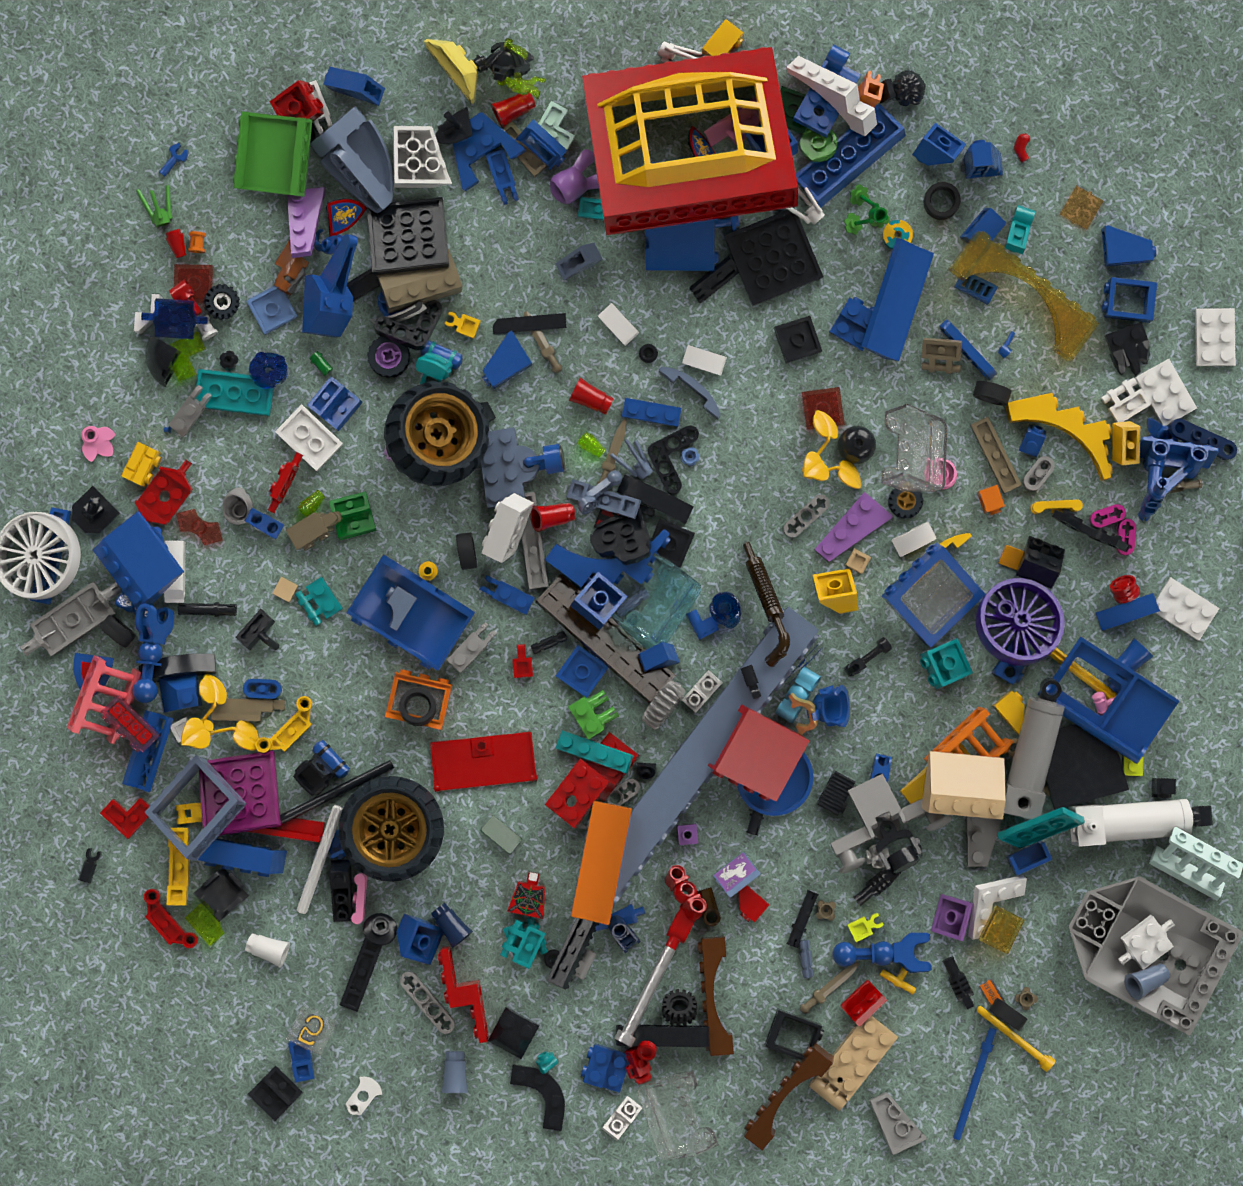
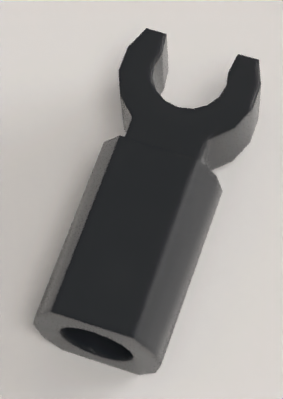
M749 665L741 668L746 686L750 688L753 699L761 697L757 686L759 682L753 666Z
M88 848L86 851L87 860L84 861L78 880L86 883H91L97 866L95 863L102 855V852L98 851L96 857H92V848Z

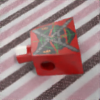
M528 872L527 881L518 882L507 912L544 918L545 886L538 885L539 873Z

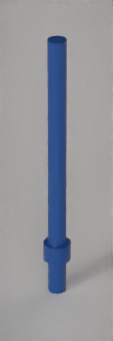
M989 1027L986 1039L982 1042L980 1048L982 1051L953 1138L957 1140L961 1139L989 1052H992L994 1046L992 1043L997 1029Z

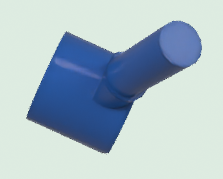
M1013 331L1010 332L1007 340L998 350V353L1003 358H1006L1012 351L1008 345L1015 335Z

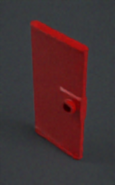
M532 731L430 742L434 775L433 789L435 792L537 781L538 779L535 769Z

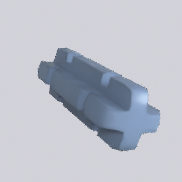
M643 588L637 595L635 594L625 601L624 605L616 610L618 616L623 617L627 614V611H631L642 600L649 597L647 590Z
M801 940L799 943L804 978H812L814 976L813 969H811L813 964L811 951L809 950V940Z

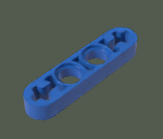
M945 320L939 325L941 331L950 340L962 341L961 352L968 360H972L971 363L987 380L990 381L997 374L994 368L949 320Z

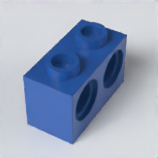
M1011 640L1006 650L1012 653L1014 640ZM1018 643L1017 650H1020L1023 656H1025L1022 645ZM999 660L991 673L1006 683L1014 685V683L1018 684L1023 677L1021 672L1025 666L1010 665ZM1008 666L1013 669L1011 677H1007L1004 674V670Z

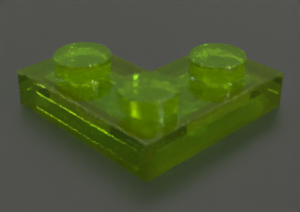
M198 331L169 344L181 352L172 367L178 382L197 375L189 357L206 350Z

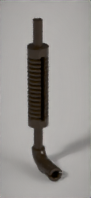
M745 542L743 547L749 559L746 562L747 570L767 620L775 624L779 634L777 647L765 658L766 664L774 667L787 655L790 646V636L781 619L784 617V612L762 558L755 556L750 542Z

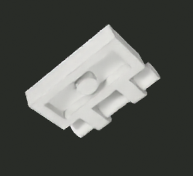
M1135 378L1123 381L1119 387L1114 390L1110 389L1106 392V395L1101 397L1104 404L1109 401L1113 402L1114 405L1108 408L1116 423L1124 422L1151 405L1142 388L1136 392L1133 390L1132 387L1137 384ZM1126 392L1128 397L1120 401L1118 396Z

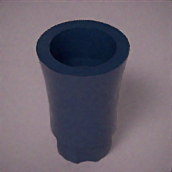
M443 903L431 913L436 920L435 923L442 930L452 948L473 932L452 909L450 910L446 903Z

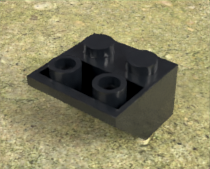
M1029 536L1024 548V555L1017 568L1016 576L1033 580L1052 589L1061 573L1065 549L1042 541L1039 538Z

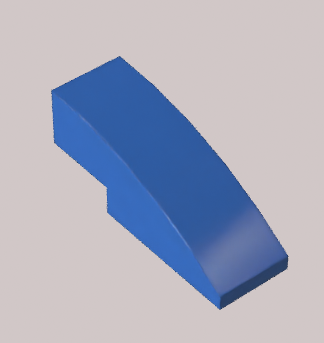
M1154 593L1136 598L1131 602L1122 603L1096 612V616L1103 631L1159 612L1160 610Z

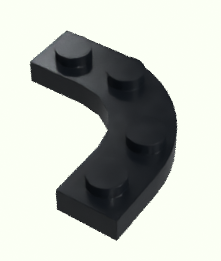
M1055 510L1052 515L1053 518L1065 526L1086 534L1089 538L1124 552L1127 549L1128 544L1122 541L1123 537L1114 533L1111 536L1107 535V531L1098 527L1095 530L1083 524L1082 519L1074 516L1073 513L1067 510H1063V512Z
M513 1064L510 1084L531 1087L541 1093L545 1101L543 1129L562 1131L565 1099L557 1081L549 1073L542 1074L539 1068Z

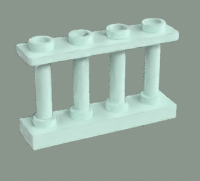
M1177 827L1172 830L1169 839L1170 845L1165 850L1156 846L1149 862L1152 866L1216 901L1221 897L1225 885L1224 881L1229 876L1236 880L1239 879L1243 868V863ZM1177 848L1187 852L1183 859L1172 853ZM1195 857L1205 862L1200 868L1190 864ZM1211 867L1221 871L1216 878L1206 873Z

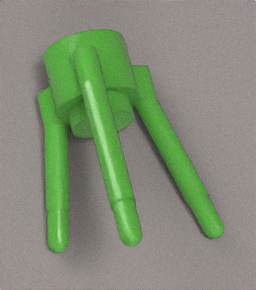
M166 185L167 211L164 208L159 209L153 190H150L155 207L153 212L139 189L136 190L151 217L152 224H155L156 227H161L171 223L170 219L173 217L169 185Z

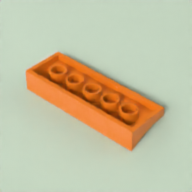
M598 801L593 802L571 917L609 925L632 808Z

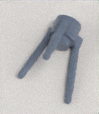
M626 439L625 443L638 461L633 466L635 470L613 453L610 456L627 469L634 478L639 476L642 480L653 472L650 467L651 464L646 459L638 441L635 440L634 443L641 458L629 440Z

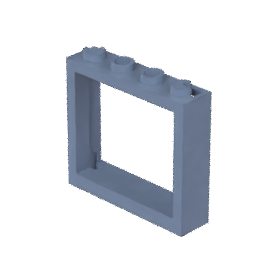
M195 755L187 762L184 769L175 775L174 780L169 786L162 790L161 795L149 805L145 813L186 859L197 861L247 803L205 758ZM201 769L227 796L229 801L187 847L159 815Z

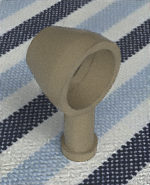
M1197 479L1186 482L1182 480L1169 493L1181 492L1192 488L1200 489L1203 486L1202 480Z

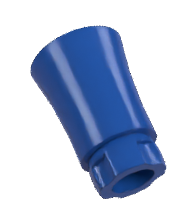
M1133 638L1117 660L1133 671H1136L1153 658V655Z

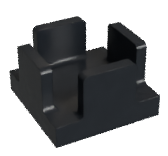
M225 869L214 873L193 893L218 922L224 919L249 896L243 890L244 886L232 872L228 873Z

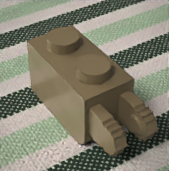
M339 511L330 512L329 514L322 512L312 513L288 528L286 532L296 550L304 549V551H307L315 546L314 542L317 540L323 541L330 537L329 533L334 531L332 526L341 521L342 515Z

